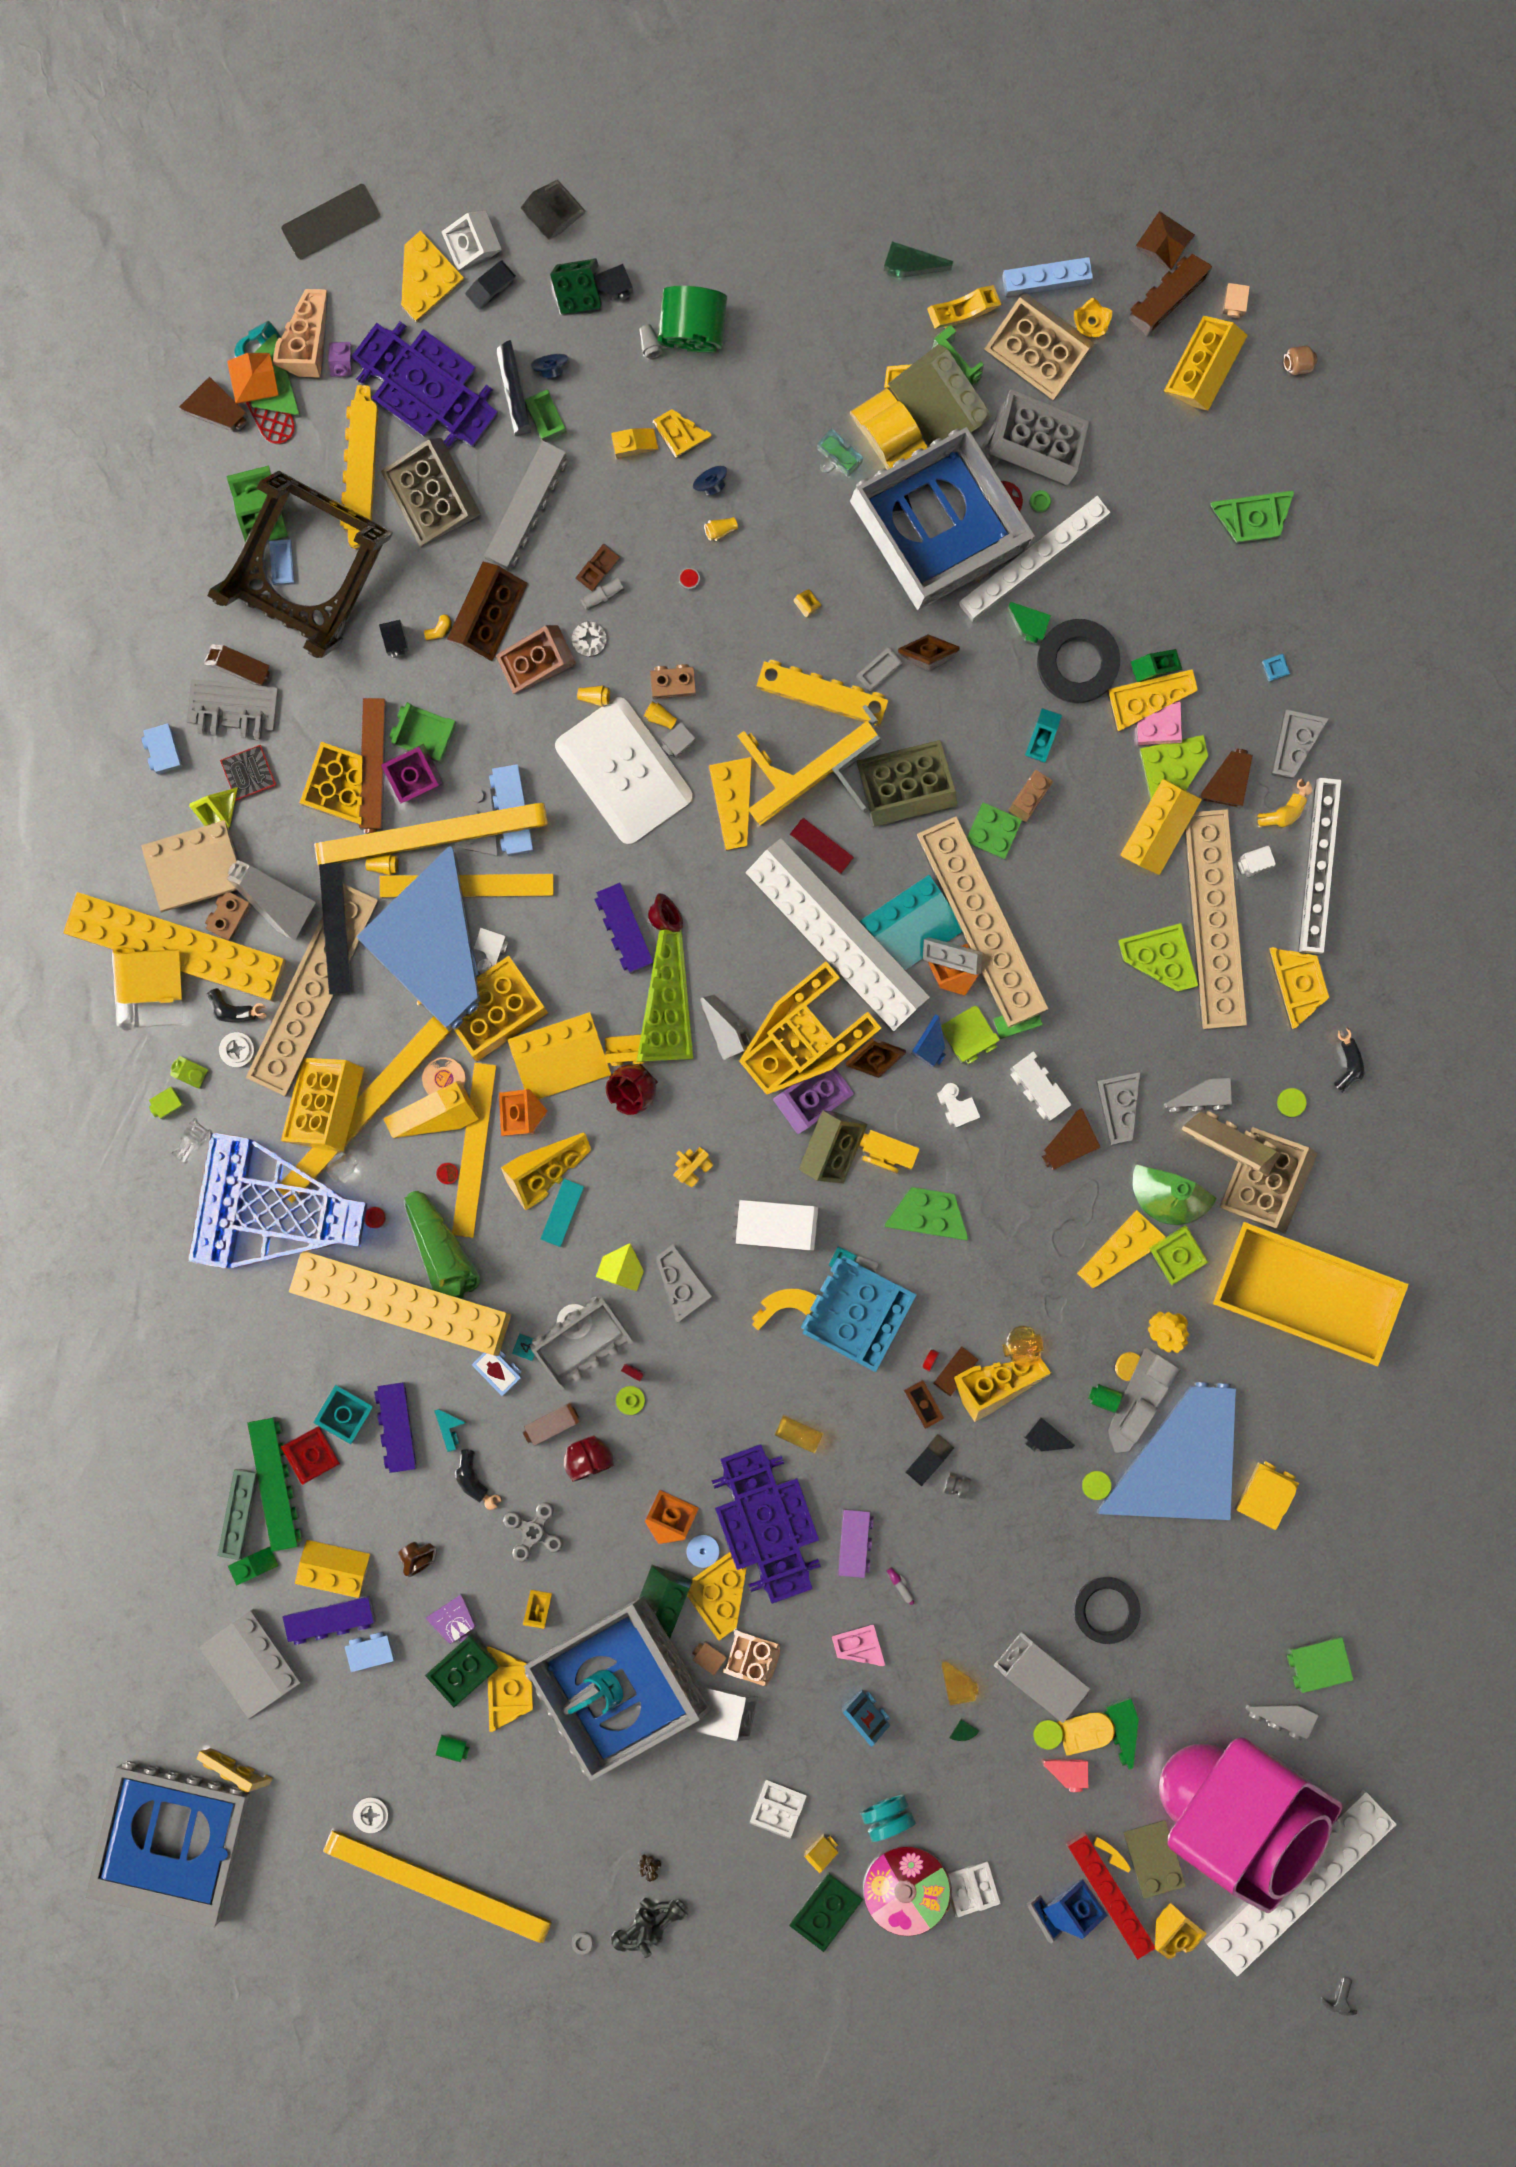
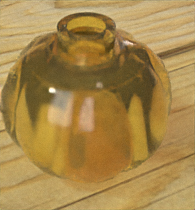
M1024 1325L1013 1328L1007 1336L1006 1344H1002L1005 1357L1009 1356L1014 1364L1021 1367L1034 1365L1040 1359V1351H1044L1041 1334L1035 1335L1033 1328Z

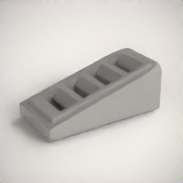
M592 1683L566 1701L562 1712L565 1715L569 1714L568 1709L599 1692V1687ZM602 1696L599 1699L592 1702L591 1704L587 1705L586 1707L600 1703L602 1701H605L606 1699L604 1696Z

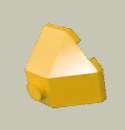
M1170 1903L1156 1919L1155 1949L1167 1959H1171L1180 1951L1185 1953L1193 1951L1207 1933Z

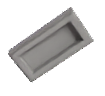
M887 647L862 669L856 677L871 692L903 663Z

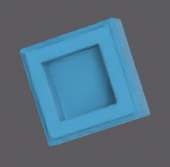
M1284 654L1262 661L1269 682L1290 675Z

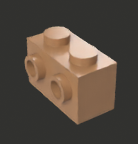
M689 664L676 665V669L658 666L654 667L653 671H650L653 699L696 696L694 668L689 667Z
M228 892L219 895L215 904L217 908L214 913L211 912L205 921V924H207L205 929L232 942L251 904Z

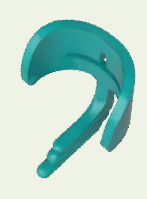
M266 321L249 330L248 335L236 344L234 349L235 357L246 354L245 347L248 342L257 339L260 345H262L274 334L277 335L278 339L281 338L279 332L270 321Z
M599 1670L583 1680L584 1683L592 1682L599 1687L600 1691L568 1709V1713L573 1714L602 1696L606 1699V1708L602 1710L603 1714L617 1706L623 1699V1690L617 1678L608 1670Z

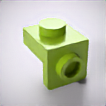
M178 1056L171 1065L170 1076L199 1089L208 1069Z

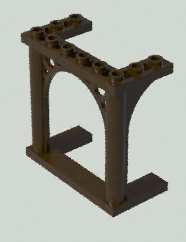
M277 471L259 482L256 489L267 494V497L233 568L225 580L210 588L207 596L212 598V602L219 606H227L239 598L244 601L246 606L260 609L265 616L272 619L276 618L282 621V625L285 627L295 628L300 631L302 636L308 638L303 646L304 649L308 650V654L315 658H323L340 646L343 640L340 635L383 544L390 540L393 532L283 472ZM290 493L359 530L353 541L361 546L341 588L331 599L318 605H299L286 600L272 587L265 572V547ZM255 566L258 567L259 573L250 574L251 571H255ZM252 579H261L263 587L258 590L252 589L250 587ZM264 591H268L271 594V597L268 598V595H263L261 593H263ZM326 606L332 607V610L329 613L325 609ZM315 610L320 611L323 615L324 622L322 625H318L313 619V612ZM301 611L307 612V613H308V619L306 618L305 615H300V612H301Z

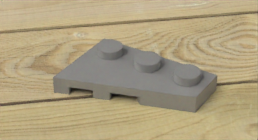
M1286 710L1272 774L1294 778L1327 723L1328 718Z
M469 783L462 817L493 811L491 788ZM496 835L456 842L455 845L456 848L498 856Z
M1140 1072L1097 1081L1111 1145L1133 1140Z
M671 1245L655 1257L678 1323L712 1296L674 1245Z

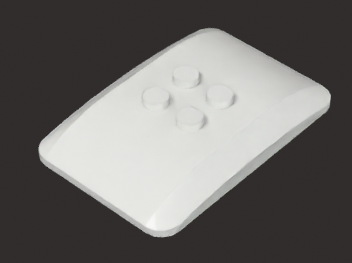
M616 697L612 699L608 705L599 708L561 735L555 743L557 753L618 838L625 844L635 843L686 807L692 800L691 789L624 698Z

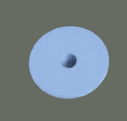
M699 1535L689 1542L687 1557L696 1567H709L718 1559L719 1546L712 1537Z

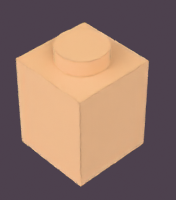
M1228 283L1223 306L1224 314H1227L1230 318H1240V316L1245 315L1250 286Z

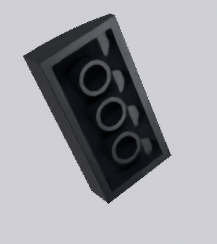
M509 340L501 344L496 352L514 436L531 433L515 354L512 342Z

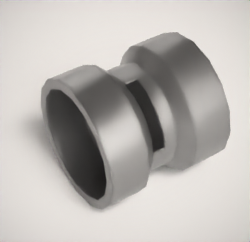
M950 1472L944 1493L949 1495L957 1493L959 1498L965 1499L971 1478L963 1477L960 1479L957 1474Z

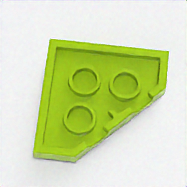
M1204 735L1182 739V743L1158 744L1140 748L1150 800L1163 778L1187 790L1208 757Z
M1181 923L1118 940L1123 962L1176 992L1198 986Z

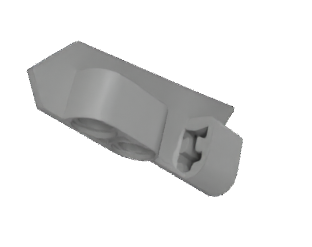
M1147 1348L1143 1350L1108 1428V1434L1115 1453L1129 1452L1134 1443L1139 1440L1155 1415L1159 1403L1181 1371Z

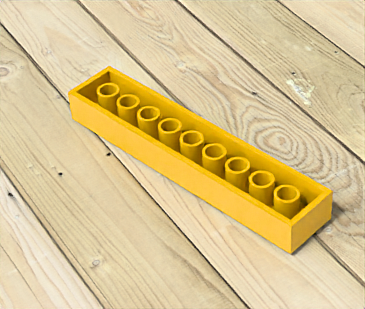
M79 892L76 893L63 932L68 936L111 950L119 947H130L135 952L179 949L180 972L272 1002L286 964V960Z
M303 1250L301 1251L289 1289L290 1293L495 1356L500 1354L511 1318L510 1313Z

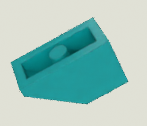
M1044 708L1041 709L1025 756L1046 762L1060 724L1061 714Z

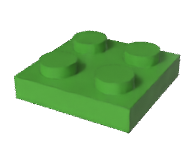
M982 802L967 840L970 845L1005 860L1022 820Z

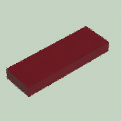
M802 818L789 834L840 875L854 858L805 818Z
M629 1363L624 1364L621 1372L639 1382L645 1376V1372Z

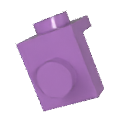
M351 342L329 343L328 363L330 376L352 375Z

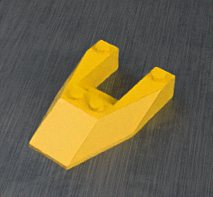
M824 962L774 1004L739 1060L766 1095L832 1070L882 1029L869 1012L865 1013L835 1039L819 1022L807 1006L840 980V977L827 962Z

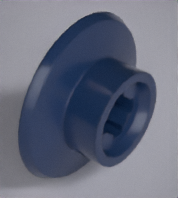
M565 354L542 356L531 363V367L536 371H541V375L544 378L556 377L562 374V366L568 362V356Z
M715 466L704 471L695 479L693 489L705 491L707 495L718 493L725 486L723 479L727 475V468L725 466Z

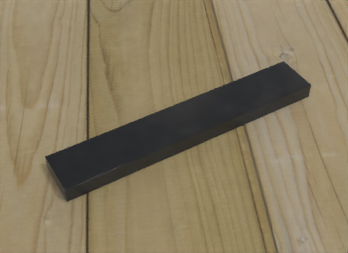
M341 863L319 864L329 995L351 993Z

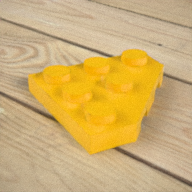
M421 230L404 245L401 302L405 311L417 323L464 280V277Z
M730 1552L691 1580L693 1581L687 1597L718 1641L737 1628L747 1567L736 1570Z

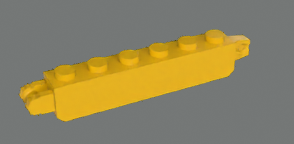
M357 385L354 400H351V406H347L346 418L350 419V427H346L345 440L349 441L348 449L344 450V462H347V470H343V483H346V492H342L341 503L372 521L379 410L372 401L370 386ZM340 520V526H344L345 532H348L349 546L354 549L360 548L361 545L353 541L359 530Z

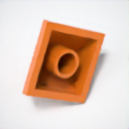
M246 353L227 361L236 404L279 396L270 353Z
M967 944L962 945V947L969 948ZM927 961L939 988L964 996L979 975Z
M525 1089L499 1093L501 1136L535 1134V1128L547 1113V1109L532 1091Z
M659 1490L645 1523L658 1544L685 1540L699 1508Z

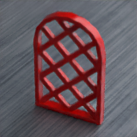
M251 401L246 402L260 433L267 441L272 444H282L291 439L295 429L291 414L280 412L286 415L283 423L277 421L279 412H276L274 419L266 417L268 410H265L264 416L256 414L258 410L256 408L253 413L249 405ZM256 417L262 419L261 425H259ZM289 417L291 419L292 425L287 424ZM265 420L273 422L271 429L263 427ZM275 423L283 425L281 433L273 431ZM285 427L292 428L290 435L283 434ZM262 430L269 432L268 438ZM272 433L280 435L278 441L270 440Z

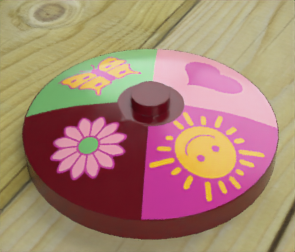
M899 1847L882 1854L870 1867L864 1883V1899L872 1918L883 1929L901 1936L923 1934L937 1926L946 1915L952 1897L951 1881L944 1865L933 1854L917 1847Z

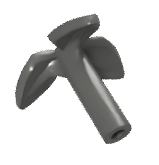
M1344 1978L1337 2003L1330 2004L1321 1998L1323 2005L1330 2011L1338 2012L1344 2016L1356 2015L1357 2010L1350 2011L1347 2001L1352 1980Z

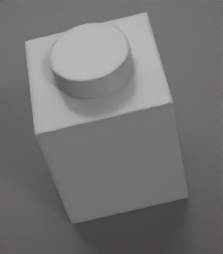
M679 723L662 739L664 744L662 749L670 757L674 755L678 758L696 741V738L682 723Z

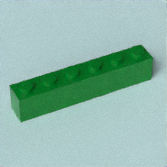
M272 1417L247 1422L271 1552L300 1546L299 1542L302 1541V1534L300 1528L296 1529L295 1520H298V1513L296 1507H292L291 1499L294 1498L292 1485L288 1486L287 1477H290L288 1464H284L283 1460L285 1454L281 1449L284 1442L280 1443L279 1434H282L280 1421H276V1418Z

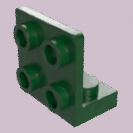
M597 258L557 264L550 273L561 314L601 308L602 303L594 273L599 267Z

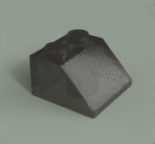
M558 179L533 191L521 206L526 216L548 240L561 234L586 212Z

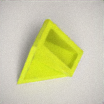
M238 787L207 795L190 803L189 807L204 826L225 820L229 828L231 827Z
M631 1243L603 1256L596 1277L637 1292L644 1270Z

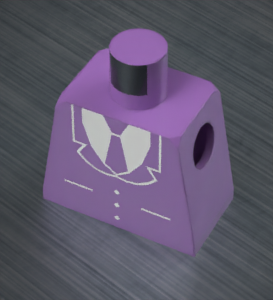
M460 1594L426 1617L427 1621L449 1644L457 1639L461 1643L470 1635L469 1631L476 1627L463 1594Z

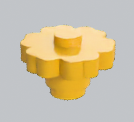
M1159 1311L1149 1320L1150 1326L1148 1331L1154 1341H1157L1161 1349H1164L1166 1352L1173 1350L1179 1353L1188 1345V1321L1182 1314H1172L1170 1312L1164 1314Z

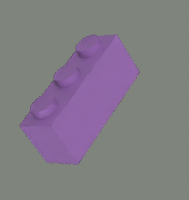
M843 1509L838 1576L865 1578V1573L870 1571V1560H866L867 1551H871L872 1538H868V1530L873 1529L874 1516H870V1511Z

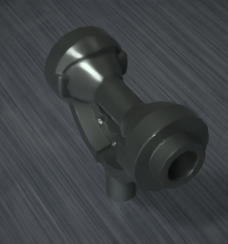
M645 1897L640 1902L642 1907L649 1908L654 1912L655 1920L659 1914L667 1913L658 1925L652 1926L651 1940L648 1945L658 1947L662 1943L664 1930L672 1922L683 1920L687 1917L688 1913L686 1910L688 1907L681 1900L675 1901L672 1899L670 1902H659L653 1905Z
M639 1908L635 1913L634 1923L627 1930H617L611 1935L612 1946L616 1950L623 1952L627 1950H640L644 1958L650 1957L652 1953L647 1944L651 1940L652 1926L656 1923L654 1912L649 1908ZM640 1930L641 1933L638 1938L632 1940L633 1935Z

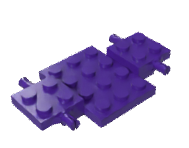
M399 321L393 331L383 328L376 322L351 356V359L360 364L363 369L356 378V381L363 385L370 375L383 381L372 396V399L423 437L427 435L436 421H438L450 433L443 442L447 448L450 449L456 439L463 440L473 447L498 414V411L492 408L486 401L493 391L491 387L485 385L478 395L464 386L476 367L424 329L410 346L399 337L407 327L404 323Z
M760 1444L721 1458L723 1477L711 1480L712 1484L718 1483L713 1485L714 1489L727 1485L734 1498L732 1502L715 1507V1511L736 1570L757 1563L760 1571V1580L750 1583L748 1586L751 1593L763 1588L767 1592L771 1604L813 1589L809 1580V1571L821 1568V1565L816 1564L819 1563L818 1559L806 1563L802 1558L799 1547L819 1541L798 1479L795 1478L776 1485L772 1468L784 1464L783 1460L776 1462L783 1458L780 1455L769 1460Z

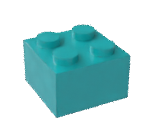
M335 1385L313 1423L351 1445L373 1406Z

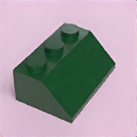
M651 1565L639 1598L645 1596L670 1639L693 1580Z

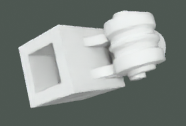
M480 928L474 949L483 951L486 954V959L479 961L477 965L478 971L481 974L499 962L500 953L505 954L508 941H505L506 936Z
M948 1083L943 1087L942 1091L937 1093L941 1105L946 1104L948 1112L945 1115L949 1125L954 1124V1127L957 1128L979 1119L980 1116L972 1097L964 1101H958L955 1097L959 1094V1088L953 1083Z

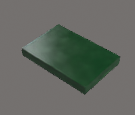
M471 1633L425 1676L452 1707L455 1708L501 1665Z
M828 1872L790 1922L789 1926L824 1952L861 1904L863 1898Z

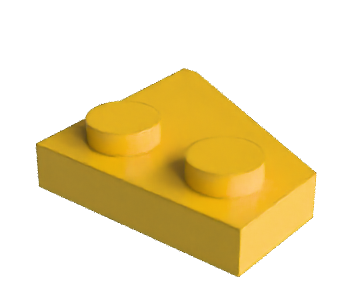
M673 409L653 420L654 425L676 458L712 436L707 430L705 432L695 426L694 422L683 418L681 414Z

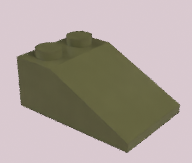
M1166 1820L1123 1832L1140 1892L1144 1899L1186 1887L1177 1855L1167 1844L1169 1830Z

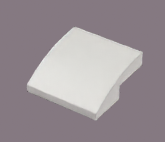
M765 1780L749 1824L790 1839L807 1795Z
M987 1861L948 1873L952 1887L951 1904L955 1917H961L1001 1904Z

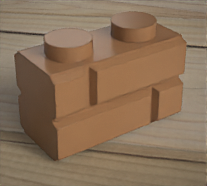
M1035 770L1008 811L1027 822L1053 781L1038 770Z

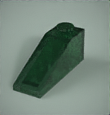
M892 241L883 271H886L887 275L894 278H899V276L909 277L950 271L954 261Z

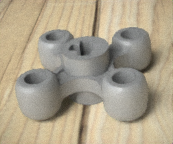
M543 1502L539 1504L536 1509L535 1519L529 1522L521 1519L520 1515L514 1511L504 1516L505 1526L509 1529H517L523 1535L522 1542L513 1549V1557L516 1561H526L530 1556V1548L535 1543L544 1544L547 1550L552 1553L562 1549V1539L556 1535H549L544 1530L545 1521L551 1518L554 1513V1508L550 1503ZM547 1507L549 1514L543 1515L541 1509ZM510 1516L516 1518L515 1524L509 1523L508 1519ZM530 1526H534V1529L538 1528L539 1533L536 1534V1538L528 1535L527 1532L530 1531ZM556 1540L558 1547H551L550 1542ZM519 1549L525 1551L524 1557L518 1556L517 1552Z

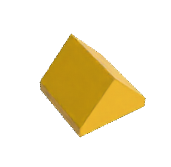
M809 589L798 594L793 600L806 618L822 606Z

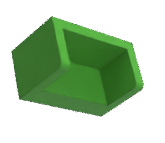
M548 389L524 399L543 441L546 442L567 432Z

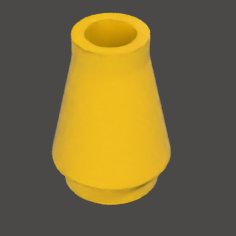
M735 517L709 520V523L705 524L704 528L710 541H717L730 532L737 530L738 524Z
M605 685L579 687L577 698L580 701L603 707V705L609 704L610 688L605 687Z
M652 701L644 713L647 721L672 729L677 720L658 702L654 703Z
M389 854L367 858L366 870L392 876L393 873H398L399 870L398 857Z

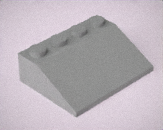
M1010 390L992 438L989 454L1068 485L1078 472L1089 421Z
M254 1609L199 1646L248 1719L303 1681Z

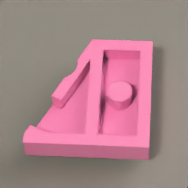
M1180 701L1138 721L1139 745L1182 743Z
M874 1624L832 1636L838 1658L885 1666Z

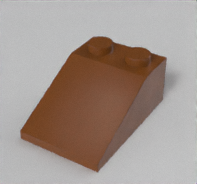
M545 625L495 655L513 694L549 679L576 664L558 625Z

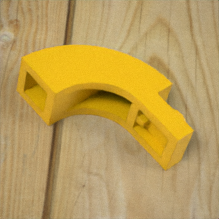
M994 285L978 288L956 300L931 305L927 310L934 328H947L950 325L953 327L980 317L1002 304Z
M784 1289L774 1292L760 1302L767 1309L765 1311L760 1309L752 1317L755 1321L752 1325L759 1330L775 1312L783 1308H795L807 1316V1314L812 1312L810 1308L817 1296L801 1289Z

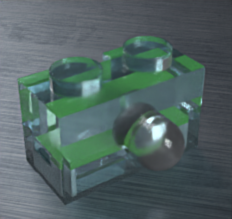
M832 428L817 443V450L826 457L821 463L820 469L824 473H829L837 467L845 476L849 477L863 463V457L851 445L846 448L844 446L845 440Z

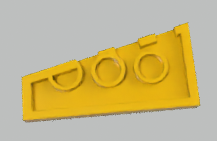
M1193 669L1108 689L1117 731L1119 732L1197 692Z
M751 757L709 765L725 849L728 851L747 847Z
M1136 1210L1077 1274L1092 1288H1095L1151 1252L1149 1247L1164 1239L1165 1236Z

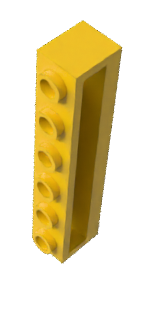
M775 660L764 661L756 689L864 723L871 719L864 711L863 706L867 705L868 707L871 702L881 705V710L878 713H873V715L878 720L874 726H881L888 704L885 695L873 692L871 695L865 693V689L852 685V688L843 686V682L831 679V682L823 680V676L816 673L807 675L802 673V669L790 666V669L781 667L782 663ZM766 671L776 672L778 674L776 680L768 681L765 678Z

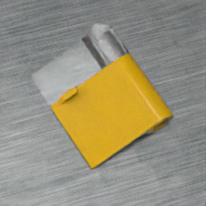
M130 947L114 949L112 954L117 1026L124 1031H131L138 1027L183 1024L179 949L135 952Z

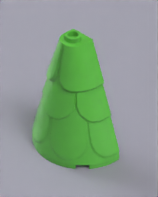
M1140 1165L1135 1166L1133 1190L1138 1204L1145 1213L1161 1223L1183 1225L1194 1222L1204 1216L1217 1199L1203 1187L1186 1178Z
M419 1191L409 1193L407 1197H404V1205L432 1290L457 1298H464L465 1292L474 1291L481 1282L475 1266L426 1194Z

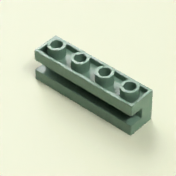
M234 1469L217 1556L235 1560L242 1559L257 1483V1472Z

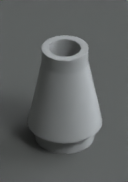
M652 325L642 326L639 330L643 354L648 359L660 356L663 353V346L657 342L658 337Z

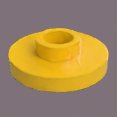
M1134 1352L1122 1354L1115 1366L1118 1377L1125 1381H1130L1140 1356Z

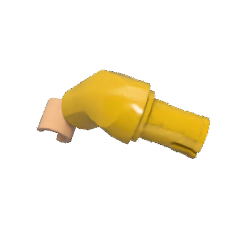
M1300 779L1297 782L1299 794L1293 793L1288 803L1277 809L1276 812L1259 813L1258 818H1261L1258 819L1259 826L1278 825L1283 828L1294 823L1301 816L1306 805L1307 798L1305 796L1311 794L1313 790L1310 782L1308 781L1305 786L1303 779Z

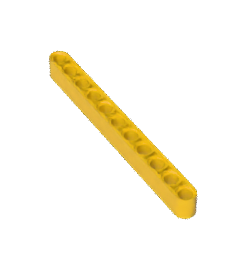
M535 803L316 843L314 846L319 866V864L343 863L548 825L545 803Z
M433 1016L358 1097L345 1146L447 1037L452 1029L448 1031ZM312 1148L279 1183L276 1190L289 1202H295L341 1151Z
M335 1830L331 1831L323 1850L333 1857L539 1943L545 1942L552 1922L546 1918Z

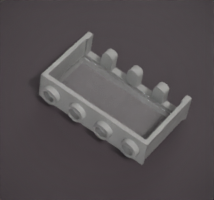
M600 1296L598 1298H591L580 1311L576 1309L568 1315V1319L563 1323L557 1322L550 1328V1332L544 1336L541 1334L534 1338L530 1348L562 1392L565 1390L564 1384L573 1378L575 1381L582 1377L581 1372L590 1366L593 1368L597 1367L600 1364L599 1360L607 1354L614 1355L618 1352L617 1347L626 1341L629 1344L633 1341L603 1297Z

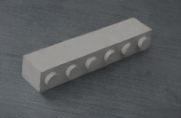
M542 440L484 554L486 560L508 571L511 566L514 567L519 559L517 553L520 547H525L529 539L527 533L530 527L534 529L539 517L536 515L539 509L545 508L549 499L546 496L550 489L554 490L558 482L556 476L559 470H564L568 462L565 451Z

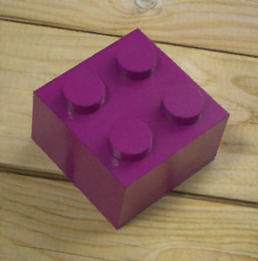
M424 743L381 764L400 804L443 783Z

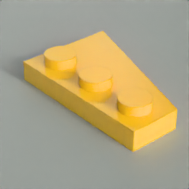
M211 1748L200 1751L197 1756V1760L201 1761L205 1768L215 1770L220 1774L221 1778L234 1782L244 1792L269 1786L273 1777L268 1775L261 1777L254 1774L255 1769L249 1766H237L234 1759Z

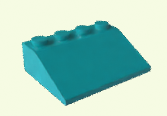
M927 875L859 921L904 970H907L923 959L924 939L930 937L948 942L962 933L950 905L930 875Z

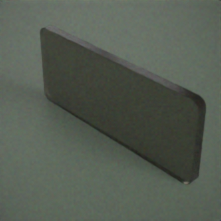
M359 184L283 224L281 229L296 258L301 260L379 219L380 212L366 186Z

